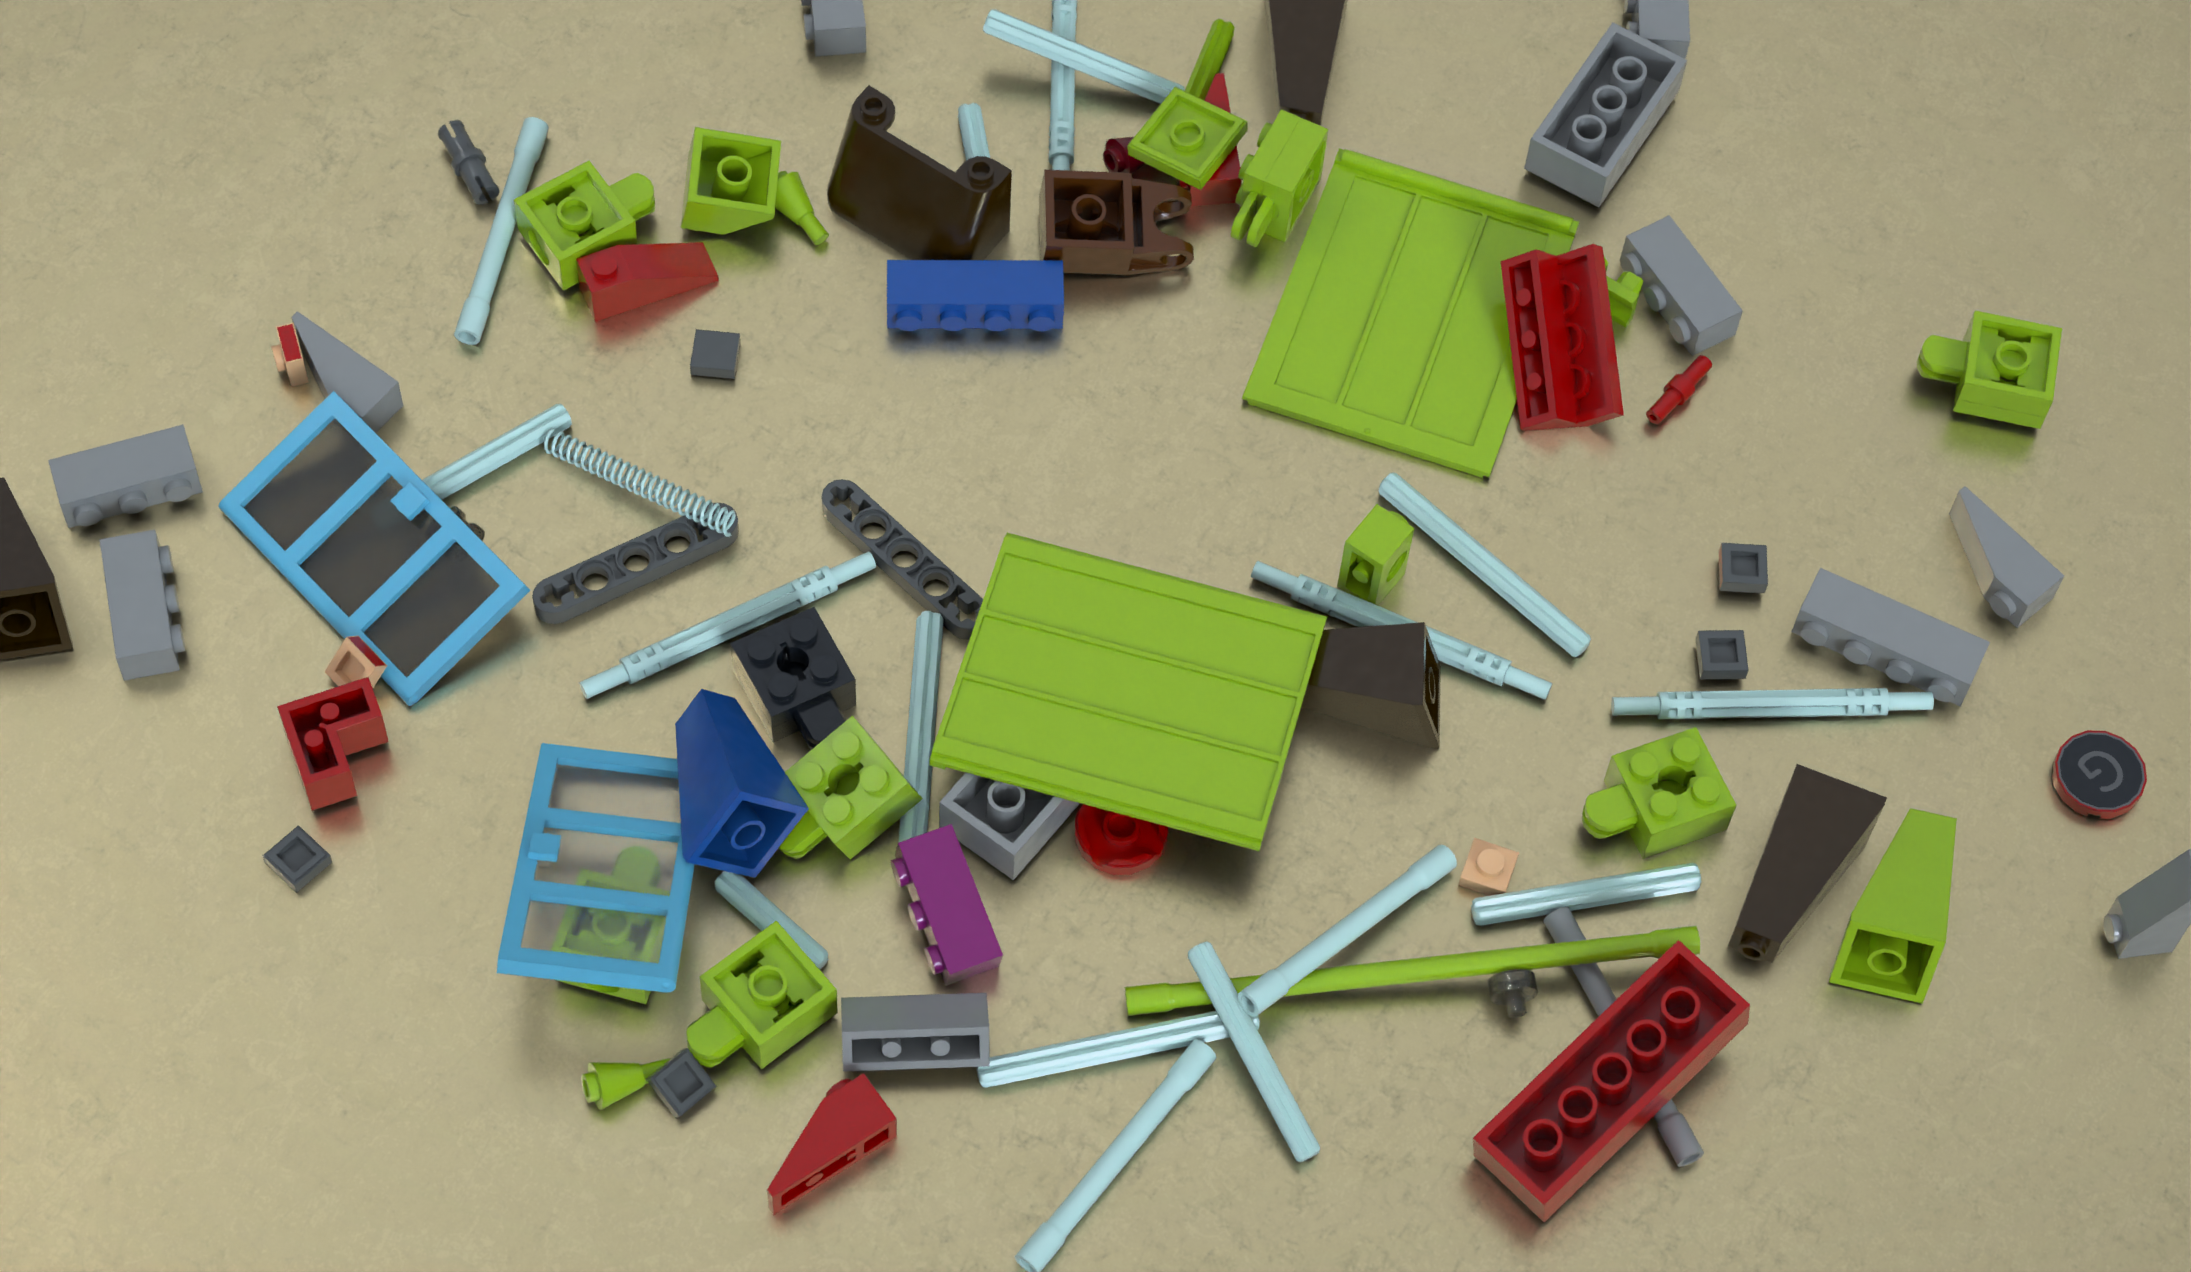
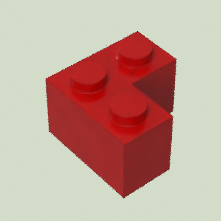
M369 677L277 706L311 810L313 811L357 796L346 756L389 742L383 716Z

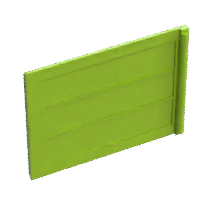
M1339 148L1242 399L1248 401L1249 405L1481 478H1483V475L1490 477L1517 401L1500 261L1535 249L1556 256L1569 252L1579 222L1564 215L1348 149L1343 150Z
M1007 532L933 745L929 766L944 770L946 767L1260 851L1327 616Z

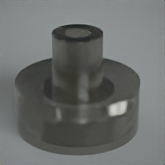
M1507 970L1497 973L1488 979L1491 1002L1498 1005H1506L1508 1016L1512 1018L1526 1015L1527 1008L1525 1002L1538 995L1535 973L1531 970Z

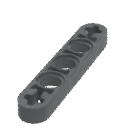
M844 479L834 480L827 484L821 496L822 511L825 518L863 553L869 551L876 565L925 610L932 613H940L944 619L943 626L959 639L970 640L976 621L973 622L969 618L960 621V610L967 615L975 612L977 619L983 598L857 484ZM838 498L844 501L849 498L850 509L844 504H839L835 507L834 499ZM852 512L856 515L855 518L853 519V521H852ZM875 522L881 524L886 529V532L879 538L870 539L863 536L860 530L864 525ZM899 551H909L915 554L917 561L910 567H899L894 564L892 557ZM938 579L944 581L949 586V589L941 596H932L925 592L923 586L930 580ZM956 597H957V606H956L955 604H953V602L955 601Z
M719 503L720 509L723 507H727L728 512L734 510L731 506L725 503ZM736 511L735 520L727 530L732 535L730 537H726L724 533H718L716 529L711 530L709 526H703L701 522L696 523L685 515L542 580L536 585L532 595L536 615L541 621L548 624L563 623L729 547L736 541L739 533ZM695 528L698 529L699 536L703 535V541L698 542ZM682 536L688 539L690 545L685 551L675 553L669 551L665 547V543L671 537ZM633 555H642L649 560L648 566L641 571L628 570L624 566V562ZM594 573L602 574L608 579L606 586L599 590L587 589L582 583L587 576ZM575 584L576 593L579 598H574V592H570L569 585ZM554 595L557 600L561 599L562 604L554 607L551 602H547L546 597Z

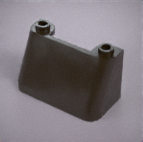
M868 85L852 105L828 182L827 203L830 209L838 216L911 260H985L1010 231L1012 170L989 157L976 156L965 161L956 172L952 171L887 132L895 120L893 101L885 94Z

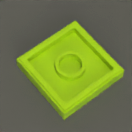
M1174 87L1127 145L1128 155L1201 190L1248 131L1247 121Z

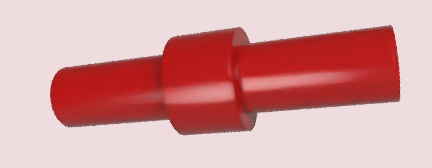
M1699 355L1682 374H1675L1664 386V394L1646 412L1647 418L1652 423L1660 424L1677 405H1684L1695 393V385L1712 368L1710 359L1704 355Z

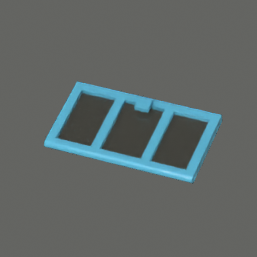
M334 391L220 501L218 506L344 639L349 636L358 635L382 659L387 667L381 678L408 706L417 703L531 591Z

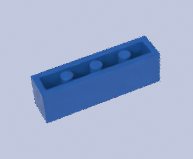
M887 260V328L904 331H914L917 329H945L947 331H959L962 329H989L991 331H1003L1006 329H1032L1035 331L1063 329V260Z

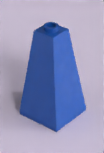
M701 689L675 723L683 857L687 863L756 878L809 808L737 700L730 696Z

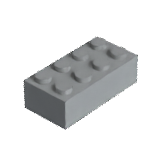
M1612 22L1532 136L1524 169L1600 207L1679 92L1687 60Z
M965 773L939 802V828L952 824L960 843L1014 880L1080 803Z

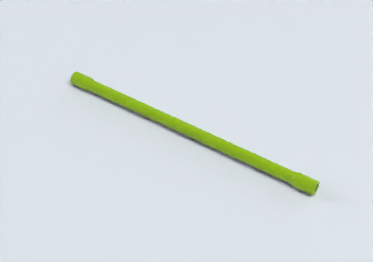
M1697 926L1659 929L1645 934L1319 968L1289 988L1284 996L1646 957L1659 959L1678 940L1697 955L1700 954V937ZM1262 975L1230 978L1237 993H1239ZM1200 981L1125 987L1128 1016L1167 1012L1175 1008L1212 1004Z

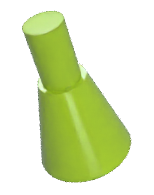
M779 172L775 208L795 224L800 225L815 245L821 244L829 237V234L814 215L813 207L799 173Z
M670 1058L642 1065L639 1063L589 1062L588 1073L581 1076L585 1098L588 1103L595 1101L598 1109L602 1110L644 1087L648 1083L646 1078L670 1060Z

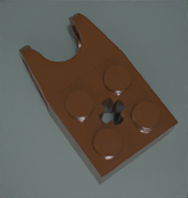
M1044 170L1039 193L1040 260H1063V273L1131 275L1182 269L1194 260L1193 246L1176 236L1163 233L1157 228L1155 223L1187 213L1192 205L1191 194L1185 188L1177 185L1132 178L1131 173ZM1169 200H1178V202H1167V201H1169Z

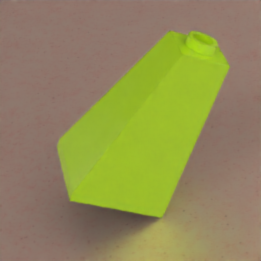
M1910 808L1851 913L1829 976V983L1923 1004L1946 944L1957 818Z

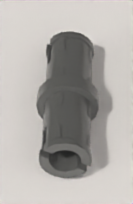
M453 120L449 122L456 134L454 138L444 124L438 130V137L452 158L451 167L454 173L463 178L476 204L483 205L488 203L481 190L482 187H485L493 201L499 195L500 189L485 166L486 157L481 149L475 148L462 121Z

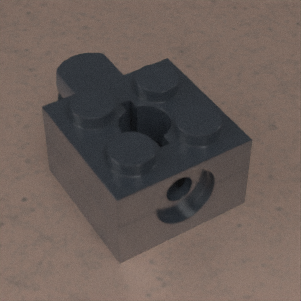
M815 607L730 643L732 669L773 743L800 731L812 750L846 721L842 712L856 706V679Z

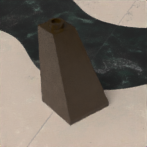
M1264 0L1278 114L1282 109L1321 126L1348 0Z
M2 477L0 478V660L73 649V641L55 576L5 478Z
M1425 622L1324 630L1302 708L1428 748H1440L1441 666Z
M1797 764L1777 811L1728 946L1737 949L1740 954L1749 959L1766 960L1773 963L1865 848L1887 797Z

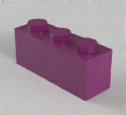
M952 824L898 842L895 852L896 859L891 860L892 871L899 887L907 885L913 901L908 904V911L917 931L924 929L930 946L925 948V954L934 975L941 973L945 986L999 967L1003 953Z

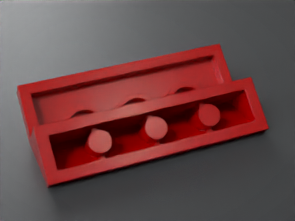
M1590 244L1557 256L1535 249L1500 261L1520 429L1530 431L1587 427L1624 416L1603 247Z

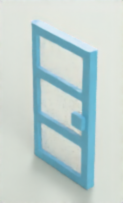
M541 743L497 959V973L665 993L675 990L695 864L687 863L682 853L677 759Z

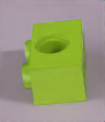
M1376 504L1345 541L1337 587L1348 594L1379 606L1405 574L1414 527L1410 526L1407 520L1399 513L1387 511Z

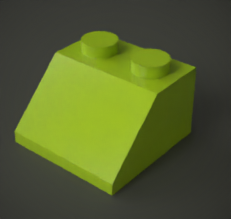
M695 127L688 153L681 228L725 235L772 220L775 215L781 140Z

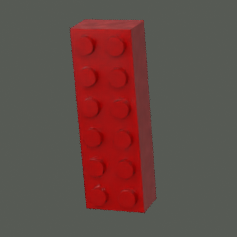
M1678 940L1473 1137L1474 1157L1545 1222L1748 1025L1750 1004Z

